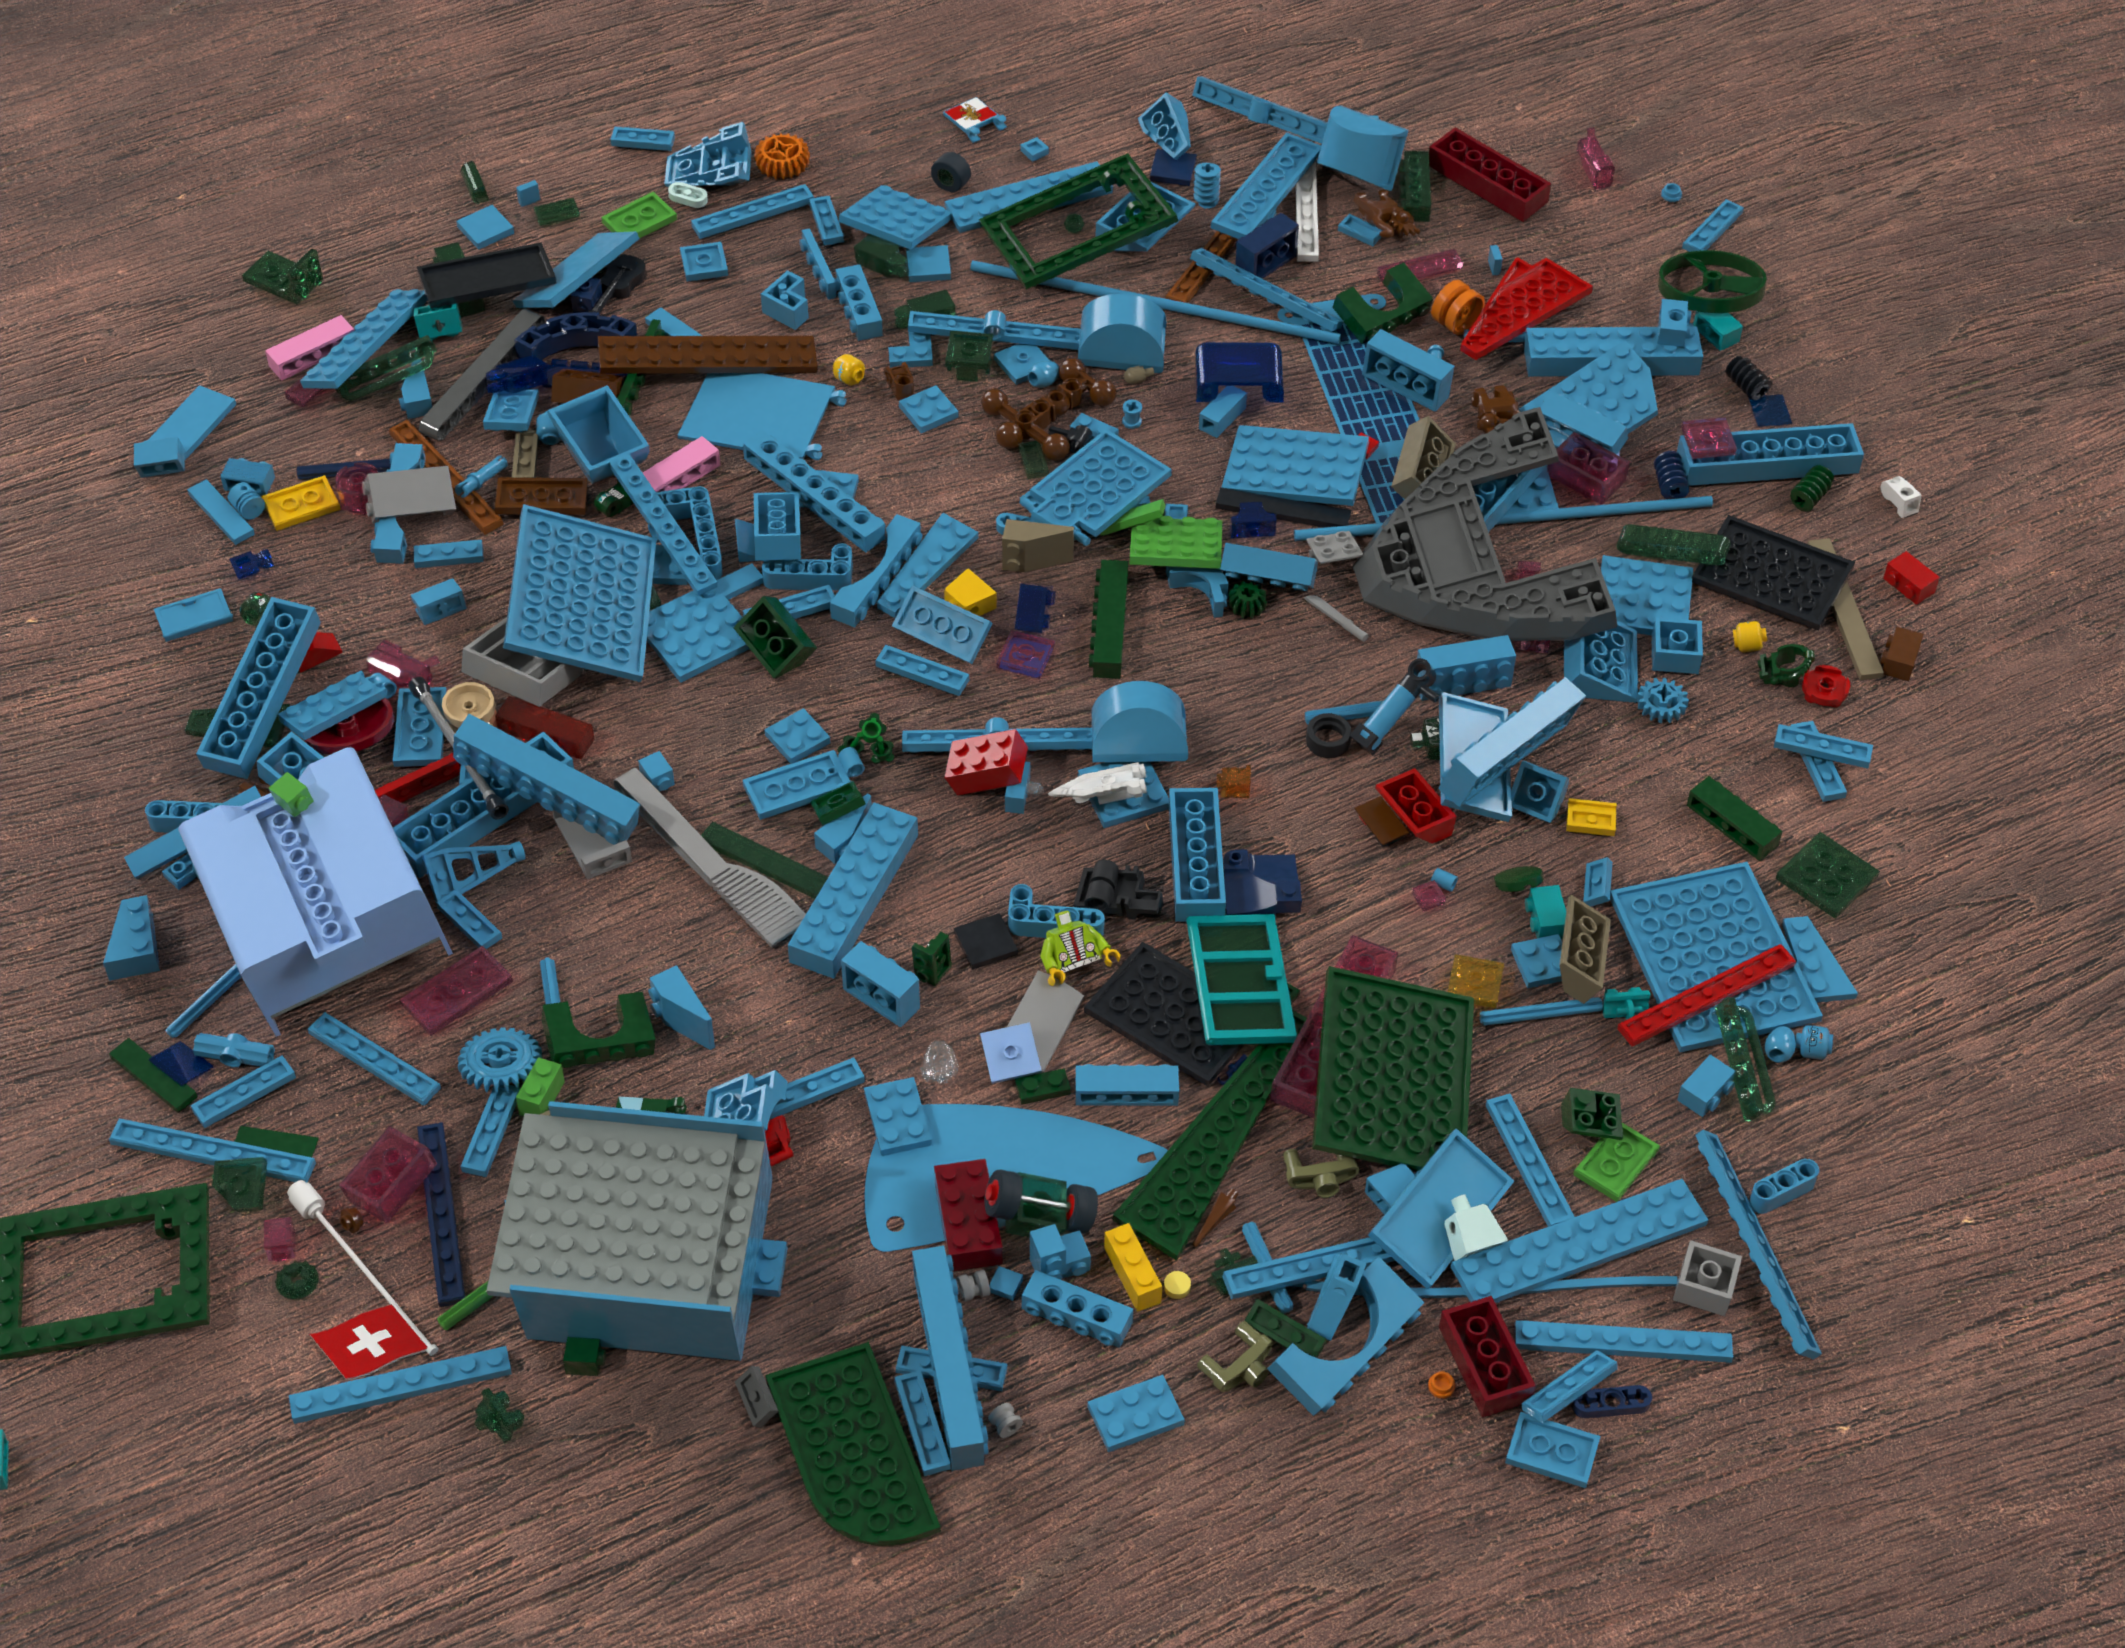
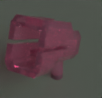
M1589 127L1587 128V137L1581 138L1578 141L1577 152L1595 189L1607 188L1613 184L1615 166L1608 154L1604 153L1598 139L1595 137V128ZM1599 172L1601 173L1600 176L1602 177L1603 180H1598V179H1597Z
M383 640L368 655L366 660L370 673H381L399 687L408 686L413 678L419 676L424 677L427 683L430 684L432 681L430 668L440 663L436 655L421 662L402 653L400 646L387 640Z

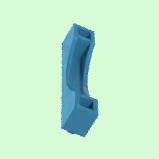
M396 443L394 452L390 453L391 467L386 472L424 468L426 458L423 445ZM396 517L379 518V522H376L374 527L376 536L375 540L371 541V553H374L377 563L404 564L407 543L404 532L396 521Z
M896 514L886 528L887 549L881 563L862 580L842 587L830 602L832 619L854 628L860 620H864L871 605L876 604L882 590L887 589L891 578L898 574L901 565L905 560L909 559L914 547L921 543L923 535L919 522Z

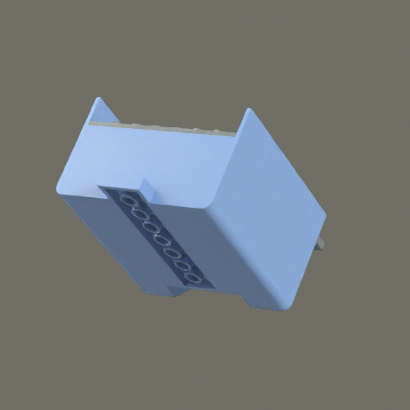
M344 748L307 766L298 780L308 788L314 802L296 817L278 805L272 794L269 793L243 806L219 805L184 821L178 828L240 975L276 1037L281 1035L275 1022V1017L423 947L441 940L448 956L453 954L354 748Z

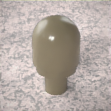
M1143 366L1130 367L1125 371L1124 379L1131 385L1143 383V381H1146V377L1154 376L1153 367L1144 369Z

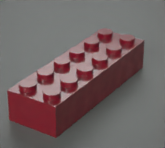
M1456 127L1429 146L1427 166L1522 222L1549 202L1552 183Z

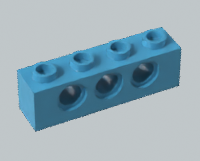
M861 265L836 269V278H834L836 291H839L840 304L844 305L845 317L850 319L851 332L856 334L858 341L883 336L882 318Z
M1037 1270L1034 1271L1022 1294V1309L1028 1314L1041 1316L1050 1320L1055 1325L1066 1326L1075 1330L1080 1335L1091 1336L1108 1346L1113 1345L1120 1348L1133 1323V1308ZM1048 1300H1056V1302H1053V1303L1047 1302V1301H1048ZM1078 1309L1080 1312H1072V1310ZM1103 1319L1105 1322H1097L1096 1320Z

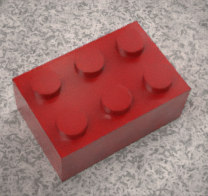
M1016 729L952 741L944 778L956 795L1021 784L1028 746Z

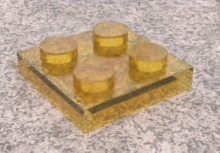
M1455 954L1448 992L1473 997L1474 1005L1496 1008L1504 963Z

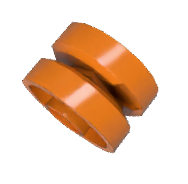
M1459 279L1453 280L1435 298L1431 315L1434 320L1446 326L1452 333L1463 335L1466 329H1471L1485 307L1484 296L1471 289Z

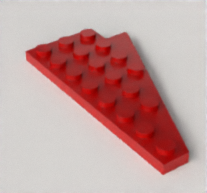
M1516 257L1462 341L1460 351L1474 360H1478L1526 332V328L1538 325L1591 294L1593 285L1548 258L1530 265Z

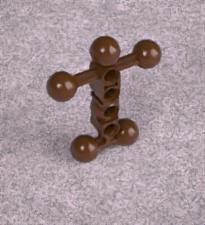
M1071 357L1065 359L1059 367L1060 378L1064 381L1063 384L1058 385V389L1049 391L1044 397L1042 396L1040 399L1033 401L1019 412L1009 405L1007 395L1002 390L996 388L985 392L981 404L987 414L992 416L1002 415L1009 420V422L1002 423L996 431V440L1001 447L1013 449L1021 444L1022 439L1033 438L1042 444L1043 453L1048 459L1058 461L1068 455L1070 449L1069 442L1064 435L1058 433L1049 435L1044 429L1050 425L1051 421L1054 422L1056 417L1063 416L1069 409L1071 410L1073 407L1080 405L1082 393L1086 390H1089L1090 399L1095 405L1104 407L1112 404L1117 394L1114 384L1105 379L1096 381L1086 373L1085 364L1080 359Z

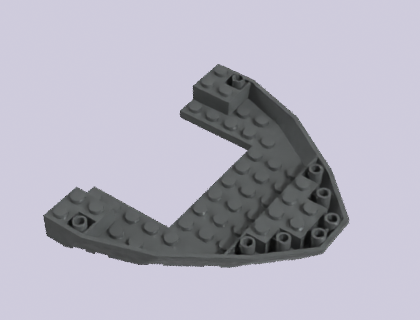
M1540 407L1517 413L1512 416V419L1503 424L1500 423L1485 435L1481 434L1459 447L1391 513L1364 549V556L1359 557L1353 565L1364 603L1419 625L1481 638L1508 635L1510 641L1574 640L1617 627L1616 610L1596 558L1512 582H1505L1472 486L1559 462L1556 448Z

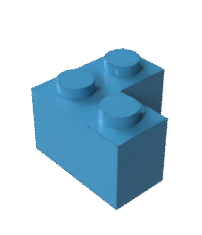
M787 270L761 293L762 313L796 330L809 318L804 279Z
M1053 1224L1030 1231V1261L1034 1271L1037 1270L1061 1280L1073 1275L1080 1276L1086 1271L1091 1270V1255L1080 1230L1060 1236L1056 1225Z

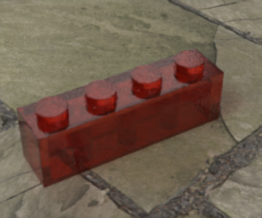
M508 696L495 715L497 728L501 731L520 738L525 742L545 732L570 757L580 760L595 740L592 724L543 707H538L512 696Z

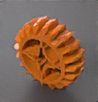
M780 133V135L772 134V137H765V140H761L759 145L756 146L754 157L756 166L761 170L762 174H767V177L774 176L775 180L778 177L784 180L785 177L792 179L793 175L799 176L800 172H805V168L809 164L810 152L808 151L807 143L803 142V138L798 139L797 135L790 136L789 133L787 135Z

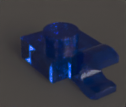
M268 549L262 550L255 555L249 551L229 559L238 580L260 572L258 567L270 568L274 565Z

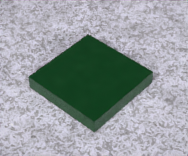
M854 781L844 784L810 802L822 826L866 805Z

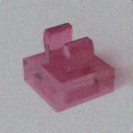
M1518 561L1516 565V574L1520 575L1519 579L1525 576L1540 574L1541 562Z

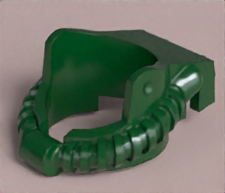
M1787 644L1777 648V652H1772L1769 658L1766 657V653L1760 655V660H1758L1759 669L1762 670L1759 671L1760 680L1763 679L1764 684H1782L1787 687L1798 686L1800 676H1804V673L1808 672L1810 666L1815 661L1814 651L1804 645ZM1796 655L1806 658L1796 668L1779 669L1783 664L1795 662Z

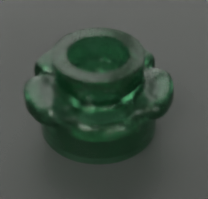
M1070 214L1066 217L1064 226L1067 231L1077 233L1083 229L1084 221L1080 215Z

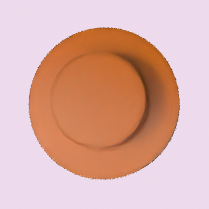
M1437 1372L1428 1381L1430 1393L1437 1398H1448L1455 1391V1381L1447 1372Z

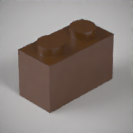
M1896 626L1894 635L1889 634L1885 648H1889V651L1884 650L1880 664L1884 665L1883 674L1909 681L1924 634Z

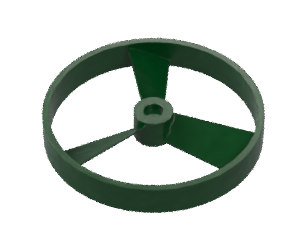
M1699 250L1681 253L1666 260L1660 267L1658 289L1665 299L1688 301V310L1703 313H1731L1748 309L1759 303L1765 294L1767 277L1760 265L1744 256L1723 251ZM1705 265L1737 269L1752 277L1725 276L1718 271H1707ZM1695 266L1703 273L1702 286L1686 293L1675 289L1664 279L1669 273L1677 269ZM1702 289L1712 293L1725 290L1746 294L1720 299L1694 296Z

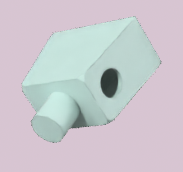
M1461 1195L1451 1200L1456 1213L1446 1219L1444 1224L1454 1260L1508 1241L1487 1205L1481 1204L1471 1208L1466 1195Z

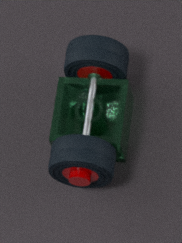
M999 1169L992 1173L985 1192V1211L991 1217L1005 1219V1233L1030 1237V1231L1055 1224L1060 1235L1065 1231L1076 1232L1079 1230L1081 1234H1086L1091 1230L1097 1215L1098 1196L1096 1190L1092 1187L1072 1184L1067 1188V1181Z

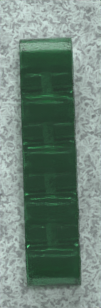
M1627 524L1622 527L1616 547L1621 553L1628 555L1722 565L1725 563L1731 542L1723 535Z

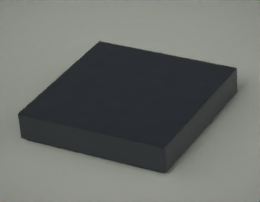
M1000 913L954 928V934L972 970L1018 955V948Z

